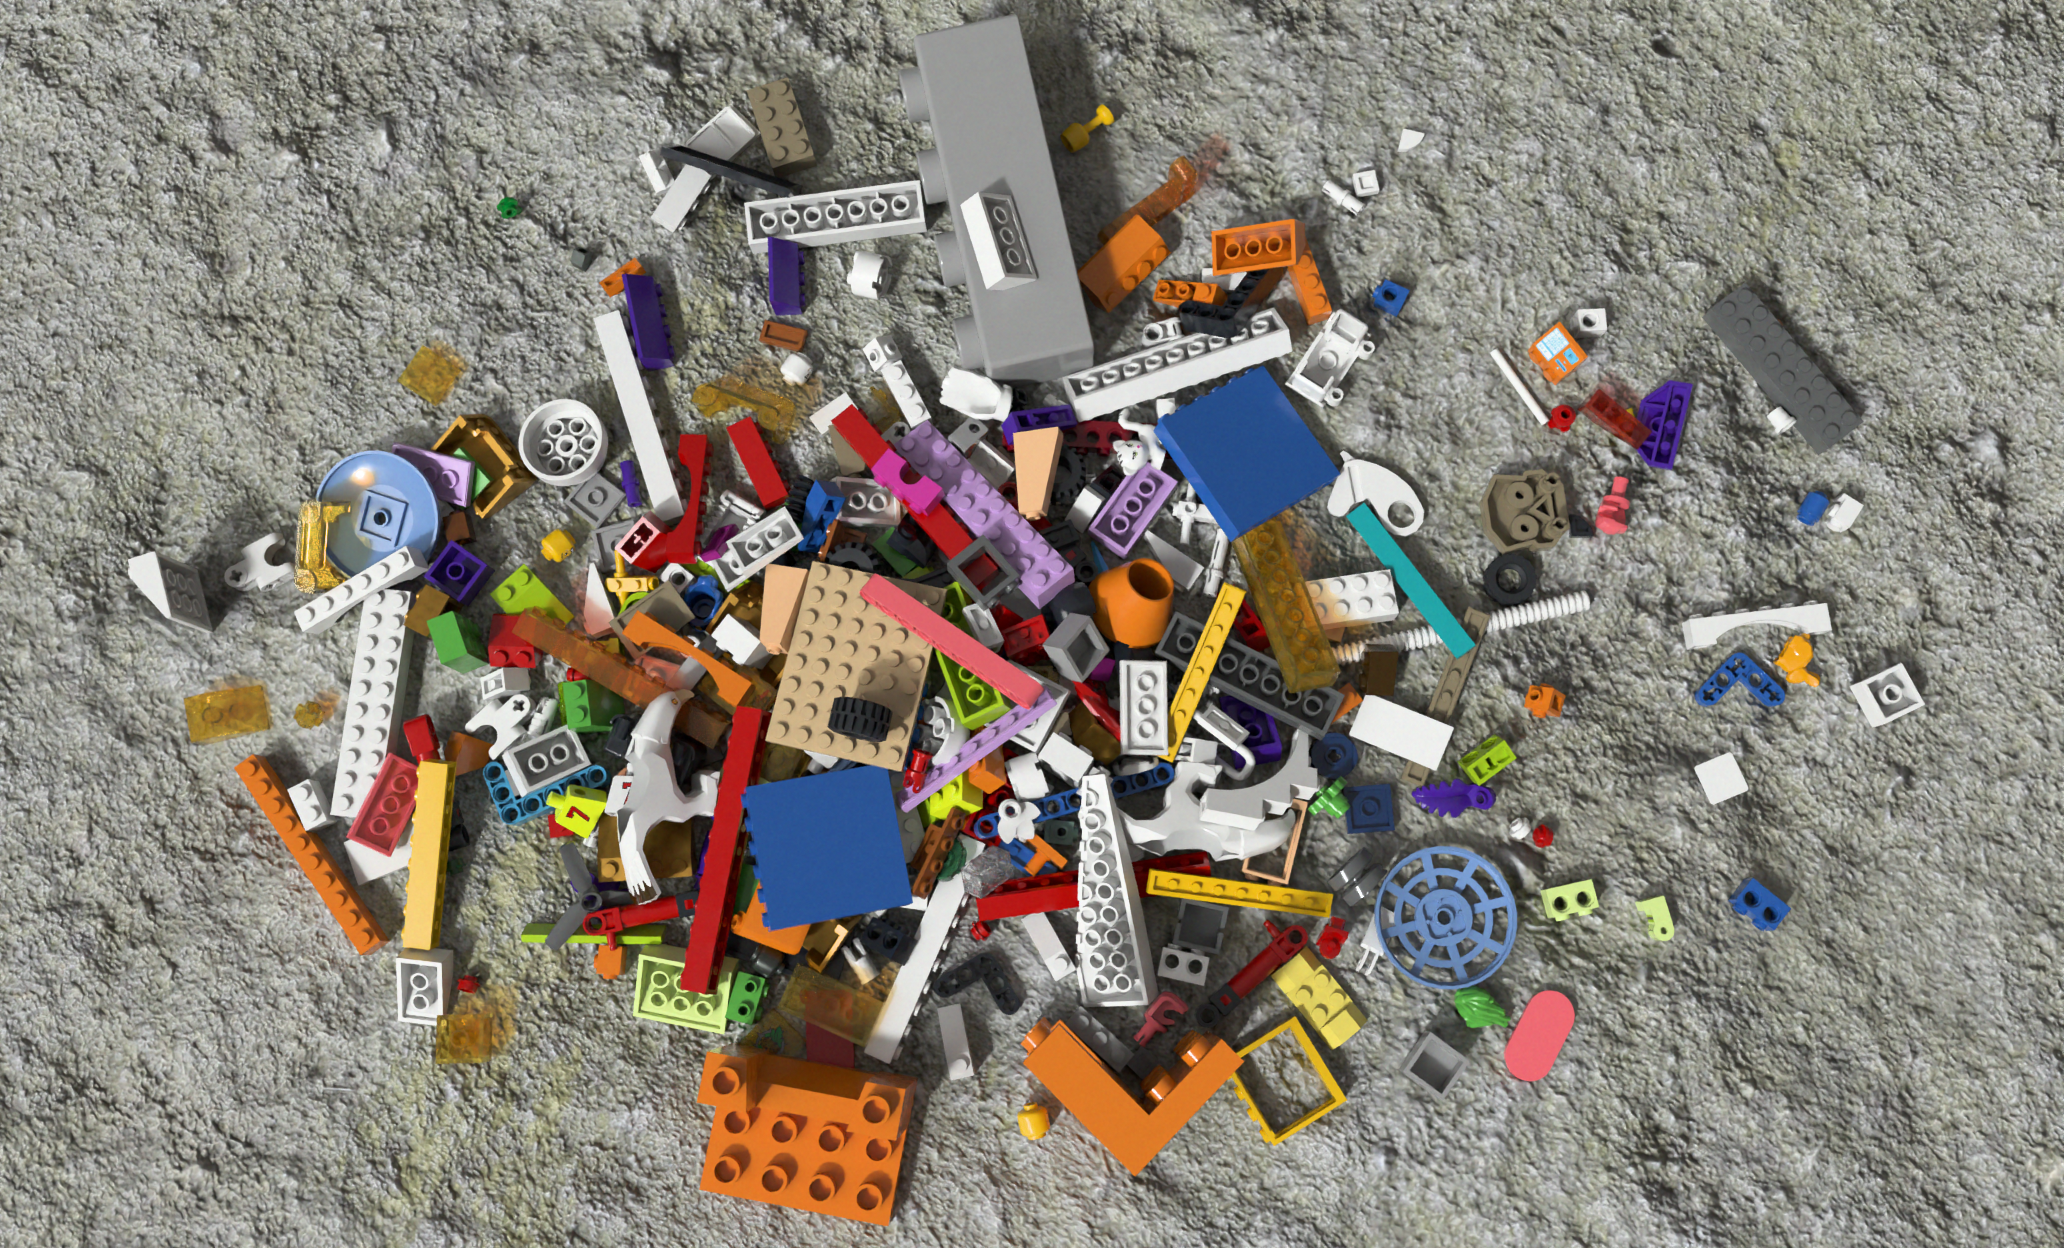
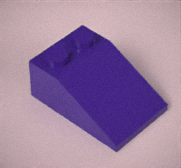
M1231 695L1219 697L1221 711L1250 732L1242 744L1253 753L1256 761L1255 765L1281 761L1282 744L1273 716ZM1229 747L1235 769L1244 768L1246 765L1245 758Z

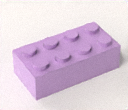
M1147 461L1146 466L1138 470L1135 475H1127L1089 527L1088 535L1126 560L1176 490L1178 481L1163 471L1154 469L1151 463Z

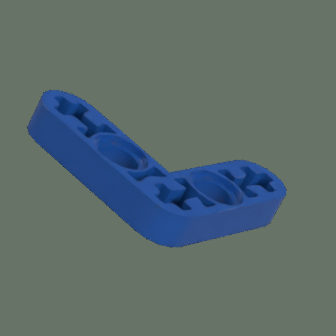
M1735 653L1729 656L1695 692L1696 702L1701 706L1708 707L1714 705L1739 681L1768 707L1778 706L1785 700L1784 690L1744 653ZM1740 659L1742 661L1741 667L1734 669L1733 672L1728 670L1736 664L1734 660ZM1721 673L1727 676L1728 683L1726 686H1721L1717 682L1718 674ZM1751 674L1759 675L1761 678L1759 686L1751 684ZM1766 684L1769 685L1768 687L1765 688L1766 690H1764V691H1762V692L1759 691L1760 689L1764 688V687L1766 686ZM1712 688H1715L1716 690L1713 691L1709 696L1710 699L1705 701L1703 699V692L1710 691ZM1771 692H1776L1775 698L1777 700L1771 701L1769 699Z

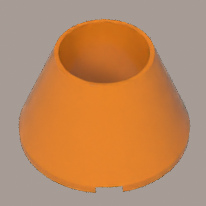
M1140 558L1099 573L1088 587L1097 613H1093V619L1098 630L1115 643L1120 641L1128 644V648L1143 649L1158 644L1173 616L1174 582L1170 572L1155 560Z

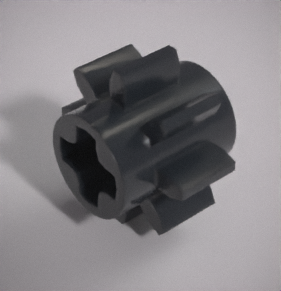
M1015 387L1012 389L1013 401L1009 414L1026 410L1024 406L1028 402L1025 392Z

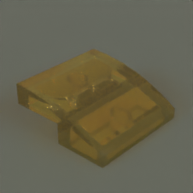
M422 345L397 382L436 407L461 370Z

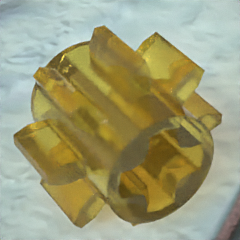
M307 700L305 705L298 704L293 719H296L300 727L311 730L314 725L317 727L321 725L325 711H322L318 703Z

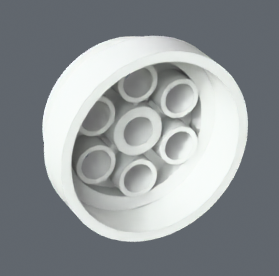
M558 399L547 402L534 410L522 426L519 435L520 456L526 467L539 479L548 484L569 486L585 482L598 473L606 459L608 436L605 426L588 406L579 401ZM584 426L580 432H577L578 428ZM562 428L561 432L555 435L556 431ZM595 443L594 447L588 450L589 445ZM573 445L572 449L566 452L567 448ZM551 448L550 452L545 454V451ZM584 462V465L580 469H577L578 465ZM559 465H562L560 470L555 471Z

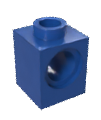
M1385 279L1382 286L1377 285L1372 295L1373 298H1376L1373 306L1397 317L1410 290ZM1384 294L1392 295L1394 300H1387Z

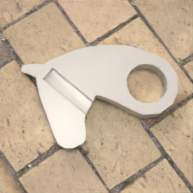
M1343 450L1340 455L1345 463L1340 470L1341 475L1336 479L1328 500L1327 509L1329 513L1333 516L1343 517L1352 505L1367 499L1371 503L1378 521L1391 537L1405 538L1414 534L1423 523L1424 509L1412 488L1390 470L1371 462L1356 460ZM1404 503L1412 509L1414 520L1410 526L1399 528L1389 521L1388 509L1392 504Z

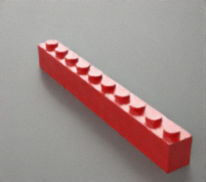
M851 404L832 419L831 422L837 432L865 464L872 469L888 448L894 453L897 449L890 440L885 442L881 437L883 433L876 424L870 425L867 421L869 417L862 408L857 410ZM902 456L901 458L904 459V460L907 462V464H908V466H909V468H910V467H911V464L908 462V460H907L904 456ZM909 469L903 477V482L910 485L920 481L922 476L918 472L914 474ZM897 499L949 560L953 559L977 540L976 538L972 540L968 536L969 530L962 522L957 523L953 519L955 514L947 505L943 507L939 503L930 515L926 516L922 512L917 514L909 507L910 503L905 499L902 501ZM983 554L962 572L980 591L999 575L997 569L999 565L990 555L987 557Z
M1207 851L1132 862L1140 898L1158 896L1146 892L1149 869L1211 877ZM1079 870L976 884L975 895L979 920H994L1079 907Z

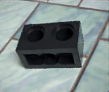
M884 916L882 920L872 917L859 942L890 960L905 966L918 940L910 936L911 931L900 925L898 928H895L896 923Z

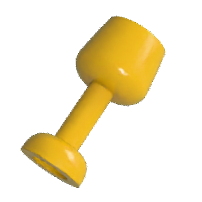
M1101 104L1096 110L1097 116L1084 126L1075 122L1070 124L1061 133L1060 139L1068 151L1074 153L1087 146L1089 143L1088 133L1101 123L1104 125L1114 123V117L1105 105Z

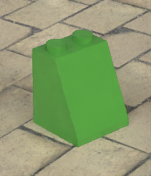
M587 679L563 683L568 729L580 735L611 731L614 725L610 723L611 719L615 715L626 714L622 683Z

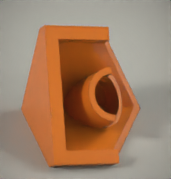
M452 730L444 750L445 761L457 762L456 776L483 768L491 759L489 750L494 744Z

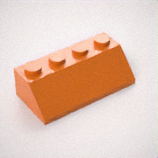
M1136 214L1077 271L1080 285L1094 306L1109 313L1171 252L1162 237Z
M1296 219L1211 231L1213 276L1298 265L1306 246L1305 223Z

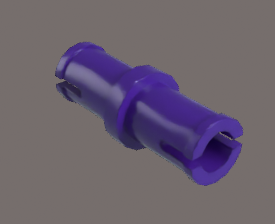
M623 461L620 463L623 477L621 484L626 492L628 507H638L642 505L639 492L640 481L636 477L634 461Z

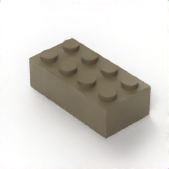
M786 77L747 90L774 175L780 178L817 166L789 78Z

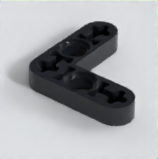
M984 952L940 977L934 984L936 994L942 998H947L982 978L1002 1013L1012 1015L1020 1007V1001L996 958L990 953ZM983 956L986 959H992L990 963L992 971L995 968L999 971V973L992 974L988 979L984 975L989 973L985 967L981 968L979 965L982 962L981 958ZM963 968H968L972 972V978L968 982H963L959 978V972ZM954 973L956 981L961 986L959 988H956V984L950 986L948 994L945 991L940 992V982L943 980L945 983L952 981L953 979L950 975ZM994 977H1001L1004 980V987L999 991L991 987V980ZM1007 988L1011 992L1006 994L1008 999H1014L1016 1002L1013 1005L1014 1010L1012 1011L1009 1008H1003L1005 1004L1003 997L999 1000L996 995L1006 991Z

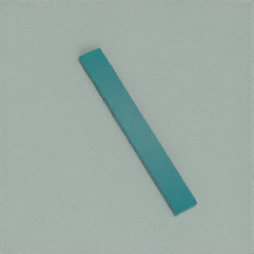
M1363 503L1346 516L1386 569H1390L1393 578L1456 659H1460L1476 647L1472 639L1367 505Z

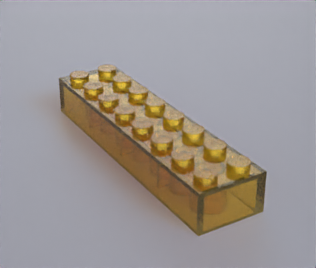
M1275 516L1231 543L1289 693L1333 686L1341 672L1279 516Z

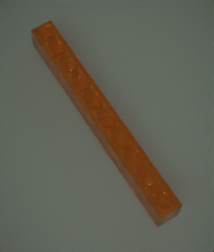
M538 606L525 608L512 630V633L644 710L660 694L679 690L677 687L672 689L667 686V681L661 677L654 676L653 678L646 673L647 670L642 666L629 664L626 662L627 658L616 652L614 654L606 650L607 647L598 641L593 643L586 639L587 635L577 629L573 631L567 628V623L556 617L554 619L546 615L547 612ZM688 699L681 706L673 726L714 749L720 743L731 722L726 720L727 716L716 710L714 712L708 710L704 702L698 699H694V701Z

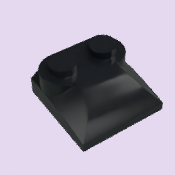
M908 512L886 542V544L922 569L926 567L938 548L935 542Z

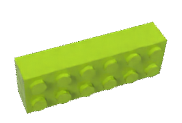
M956 581L942 588L948 591L942 618L975 639L962 612L964 607L973 605L969 594ZM934 647L962 725L974 730L1013 709L1007 696Z

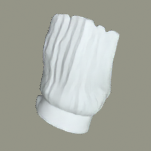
M955 366L950 369L948 376H945L941 386L943 388V391H941L942 397H940L941 404L954 408L974 419H996L1004 422L1008 417L1013 401L1012 388L1004 384L1003 387H1000L998 383L988 377Z

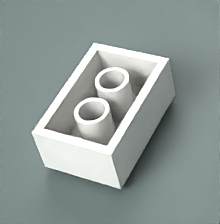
M568 724L507 750L502 755L521 797L578 773L591 765L576 732L569 730Z

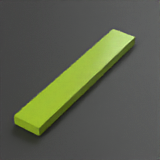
M527 923L521 934L522 942L545 943L546 937L556 924ZM583 924L565 942L608 944L606 934L598 936L589 935L585 932ZM591 924L596 929L602 927V924ZM638 925L615 933L617 944H662L667 931L666 925Z

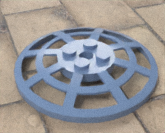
M1437 846L1425 848L1408 855L1389 871L1377 894L1374 908V923L1377 937L1384 953L1401 973L1424 986L1437 989H1459L1483 981L1503 964L1515 941L1517 910L1509 885L1491 863L1466 849L1452 846ZM1452 854L1466 858L1469 862L1463 872L1449 868L1434 869L1431 855ZM1418 858L1422 859L1424 872L1409 880L1403 889L1391 882L1404 866ZM1478 865L1494 879L1503 897L1489 900L1483 888L1471 878ZM1447 875L1458 880L1452 890L1439 889L1436 876ZM1426 879L1429 893L1421 899L1409 893L1418 882ZM1466 884L1477 893L1481 900L1480 903L1469 905L1466 899L1461 896ZM1387 890L1398 897L1394 909L1395 926L1382 930L1381 906ZM1405 901L1416 909L1414 921L1402 924L1401 911ZM1506 906L1508 927L1506 938L1502 945L1490 939L1493 927L1492 909ZM1440 911H1446L1449 914V922L1445 925L1439 923L1437 919ZM1485 913L1483 934L1471 929L1473 914ZM1418 930L1425 939L1420 951H1417L1411 945L1405 933ZM1398 935L1406 950L1416 958L1411 971L1404 967L1394 956L1385 939ZM1465 937L1477 942V945L1469 953L1460 957L1456 946L1457 943L1461 942ZM1434 945L1446 946L1451 960H1436L1428 956ZM1484 947L1498 953L1496 958L1484 970L1475 976L1467 977L1463 964L1474 959ZM1425 963L1435 967H1454L1458 981L1438 982L1425 979L1419 975Z

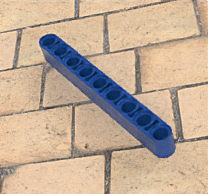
M1159 763L1158 766L1144 772L1113 777L1110 787L1114 800L1167 784L1174 777V769L1170 764ZM1158 769H1163L1166 772L1165 780L1158 778ZM1137 775L1144 778L1145 785L1143 787L1136 784L1135 778ZM1114 782L1122 784V793H1117L1114 790ZM1078 788L1031 802L1041 812L1038 817L1032 820L1033 825L1079 811L1082 796L1076 793ZM1071 795H1076L1079 798L1080 804L1078 807L1070 804L1069 798ZM1052 801L1057 804L1058 810L1056 813L1048 811V802ZM1006 809V813L1011 816L1014 813V809ZM999 813L989 814L977 820L974 825V832L979 838L988 839L999 835L997 828L1001 819ZM983 821L991 825V832L988 834L983 833L980 829V823Z

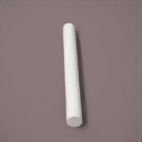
M1498 348L1490 353L1540 424L1543 426L1550 421Z

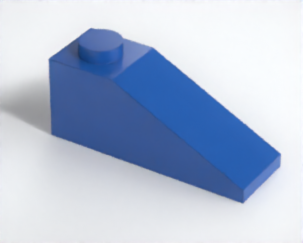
M815 480L806 500L801 528L804 539L798 544L800 551L819 553L827 537V527L836 519L846 499L835 482Z

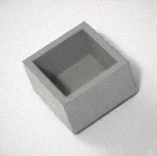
M1069 613L1043 643L1044 649L1061 677L1081 683L1109 652V648L1090 616Z
M1425 1031L1398 1070L1437 1099L1443 1101L1470 1060L1433 1033Z

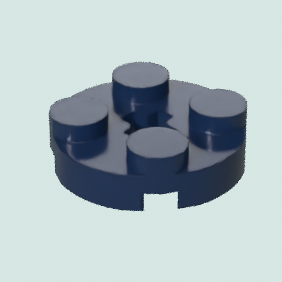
M1328 733L1322 740H1316L1310 752L1311 764L1317 769L1318 775L1336 780L1340 776L1345 777L1354 769L1358 760L1357 749L1345 735ZM1332 750H1336V754H1340V759H1336V763H1333L1328 758V754H1331Z

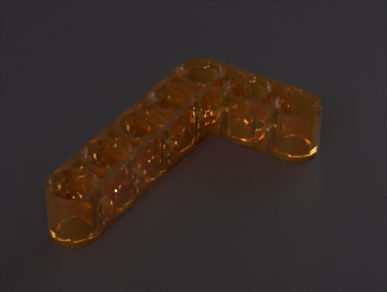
M1185 155L1180 156L1169 167L1167 183L1105 226L1097 234V238L1105 245L1136 214L1152 227L1195 194L1198 171Z

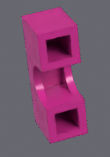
M888 448L871 469L874 475L873 480L881 487L887 486L893 490L891 493L900 501L903 499L910 503L909 507L917 514L922 512L929 516L945 496L943 488L925 475L915 484L904 483L903 477L909 470V466L904 459Z

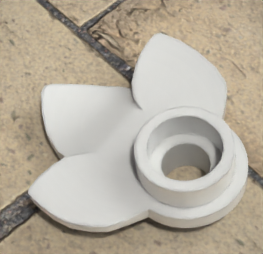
M1014 799L1004 800L998 809L1001 819L997 828L1001 839L1007 844L1013 840L1015 835L1023 839H1033L1034 825L1032 819L1041 814L1039 809L1031 802L1019 803ZM1009 806L1014 809V813L1011 816L1006 813V808Z

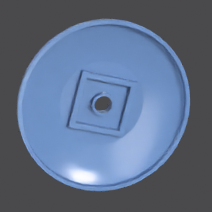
M387 451L359 452L338 462L321 482L313 507L315 536L325 558L346 578L354 577L405 546L421 549L427 563L438 542L441 515L436 493L425 474L406 458ZM381 512L386 516V521L383 525L378 520Z

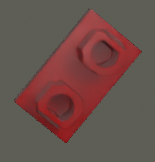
M1332 916L1329 924H1326L1318 936L1316 945L1319 946L1323 957L1333 959L1339 955L1341 947L1349 932L1344 931L1346 920Z

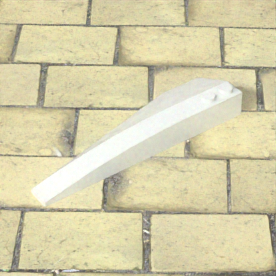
M1107 774L1082 776L1081 800L1083 817L1081 818L1080 828H1082V840L1080 841L1079 850L1081 851V861L1079 862L1077 954H1075V965L1083 1006L1149 1005L1159 993L1141 901L1119 813Z

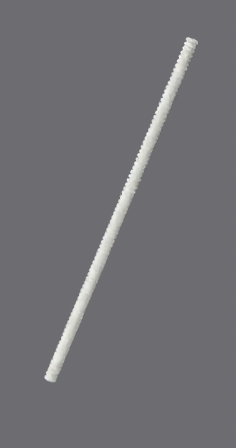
M1582 590L1580 593L1574 592L1573 595L1570 593L1566 594V597L1560 595L1559 598L1555 596L1552 600L1547 598L1545 601L1539 600L1538 603L1533 601L1531 604L1525 603L1524 606L1520 604L1517 608L1512 606L1510 609L1504 608L1503 611L1501 609H1498L1497 612L1490 611V618L1485 631L1489 633L1492 632V629L1498 631L1499 628L1503 630L1506 626L1512 628L1513 625L1519 626L1520 623L1525 625L1527 622L1533 623L1534 620L1538 622L1541 618L1546 620L1548 617L1554 618L1555 615L1560 617L1562 614L1568 615L1569 612L1573 614L1576 611L1581 612L1583 609L1587 611L1590 608V598L1587 592ZM1459 618L1456 619L1457 622L1461 625L1462 620H1460ZM1428 625L1427 628L1423 626L1420 630L1418 628H1414L1413 631L1409 629L1406 633L1401 631L1399 634L1393 633L1392 636L1387 634L1386 637L1379 636V639L1374 637L1371 641L1366 639L1365 642L1358 641V644L1352 642L1351 645L1344 644V647L1339 645L1336 649L1334 647H1331L1330 650L1325 648L1322 652L1317 650L1316 653L1309 652V655L1303 653L1302 656L1296 655L1295 658L1290 656L1287 660L1282 658L1281 661H1278V659L1275 661L1302 674L1304 672L1308 674L1311 670L1317 672V669L1322 671L1325 667L1330 669L1333 665L1338 667V664L1344 666L1347 662L1348 664H1352V661L1359 662L1361 653L1365 652V644H1390L1400 653L1401 650L1408 651V648L1414 650L1415 647L1422 648V645L1428 647L1430 643L1435 645L1436 642L1441 644L1443 641L1431 625ZM1177 682V685L1171 683V685L1178 691L1181 683ZM1206 684L1202 697H1205V694L1211 696L1214 692L1219 694L1221 690ZM1114 696V699L1109 697V706L1120 711V697ZM1073 705L1070 709H1068V707H1065V710H1061L1060 713L1071 712L1075 708V705Z

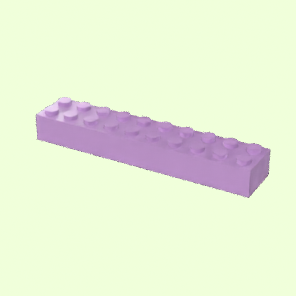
M928 420L894 444L897 449L895 453L900 457L904 456L911 464L909 469L914 474L918 472L922 477L925 475L943 488L945 496L939 503L943 507L947 505L955 514L953 519L957 523L962 522L969 530L968 536L974 540L984 535L1020 575L1018 588L1038 609L1051 601L1063 588L1075 582L1073 567Z

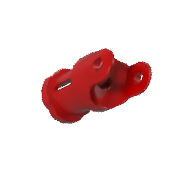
M914 748V756L910 767H907L903 786L909 788L913 784L912 791L917 794L923 788L927 777L926 769L929 760L933 758V754L923 749Z

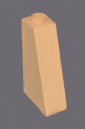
M1059 427L1013 433L1019 513L1024 519L1034 521L1040 519V516H1047L1063 442V433Z
M767 564L759 641L766 647V651L771 654L779 655L780 653L788 654L810 573L807 569Z

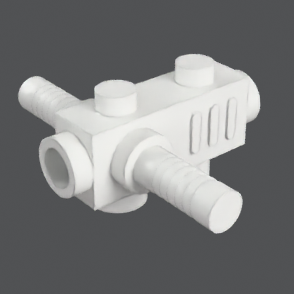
M1189 482L1186 498L1184 501H1179V503L1174 502L1172 516L1181 519L1183 523L1180 544L1189 545L1191 525L1194 524V521L1218 524L1205 504L1197 503V500H1195L1196 492Z

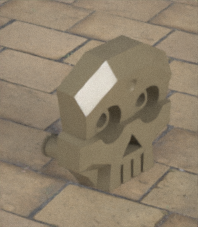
M1543 469L1524 471L1520 476L1494 474L1490 478L1479 502L1483 531L1502 555L1527 548L1531 552L1550 550L1555 547L1561 536L1570 529L1564 486L1558 480L1560 478L1558 474L1553 472L1548 474ZM1520 493L1522 499L1516 498L1515 494ZM1541 504L1543 512L1537 510ZM1521 526H1526L1527 532H1522Z

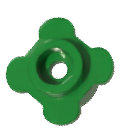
M505 197L497 205V210L501 211V216L504 219L522 213V208L518 206V201L513 197Z

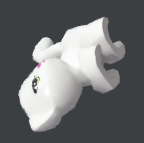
M1123 409L1119 414V424L1123 429L1137 431L1140 441L1129 440L1125 442L1117 440L1113 442V448L1117 452V459L1123 467L1124 474L1128 476L1135 475L1138 470L1146 466L1148 460H1151V466L1154 469L1160 470L1166 449L1153 431L1155 426L1129 422L1127 418L1130 415V411Z

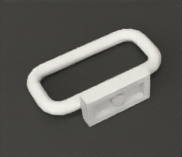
M1214 705L1209 707L1204 713L1196 709L1192 718L1232 750H1236L1246 760V765L1241 772L1235 770L1217 755L1215 765H1221L1222 771L1234 780H1246L1251 775L1256 764L1253 753L1242 744L1250 732ZM1188 732L1184 735L1187 738H1194Z

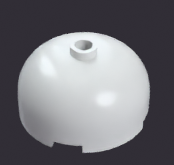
M935 696V698L930 700L925 699L922 701L924 721L928 725L918 724L917 729H920V738L918 743H914V748L923 749L933 754V758L929 760L927 767L949 763L952 757L959 755V750L970 738V729L962 725L954 701Z

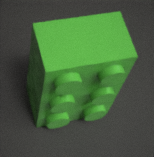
M454 611L427 620L442 665L464 674L489 664L486 658L489 657L486 646L481 643L480 636H482V633L477 623Z

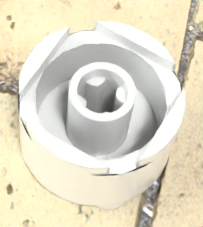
M856 251L853 270L849 271L847 276V283L851 284L852 293L876 300H881L880 296L885 297L891 281V274H888V267L892 268L891 258L867 251Z
M1032 751L1004 762L1019 803L1032 802L1050 795L1035 752Z

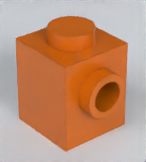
M599 945L598 954L594 957V968H597L596 974H603V979H617L618 975H625L628 947L617 946V950L611 951L609 945Z

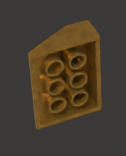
M604 809L599 817L597 864L599 882L626 881L618 840L617 816L606 814ZM694 817L681 823L663 820L646 835L643 843V852L654 879L689 877L697 873Z

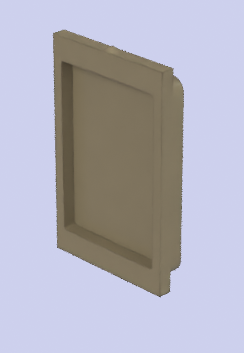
M668 580L608 623L636 660L654 648L648 647L644 650L622 634L637 610L643 614L646 611L658 618L656 621L658 624L664 626L666 623L677 631L696 617L678 593L677 588Z

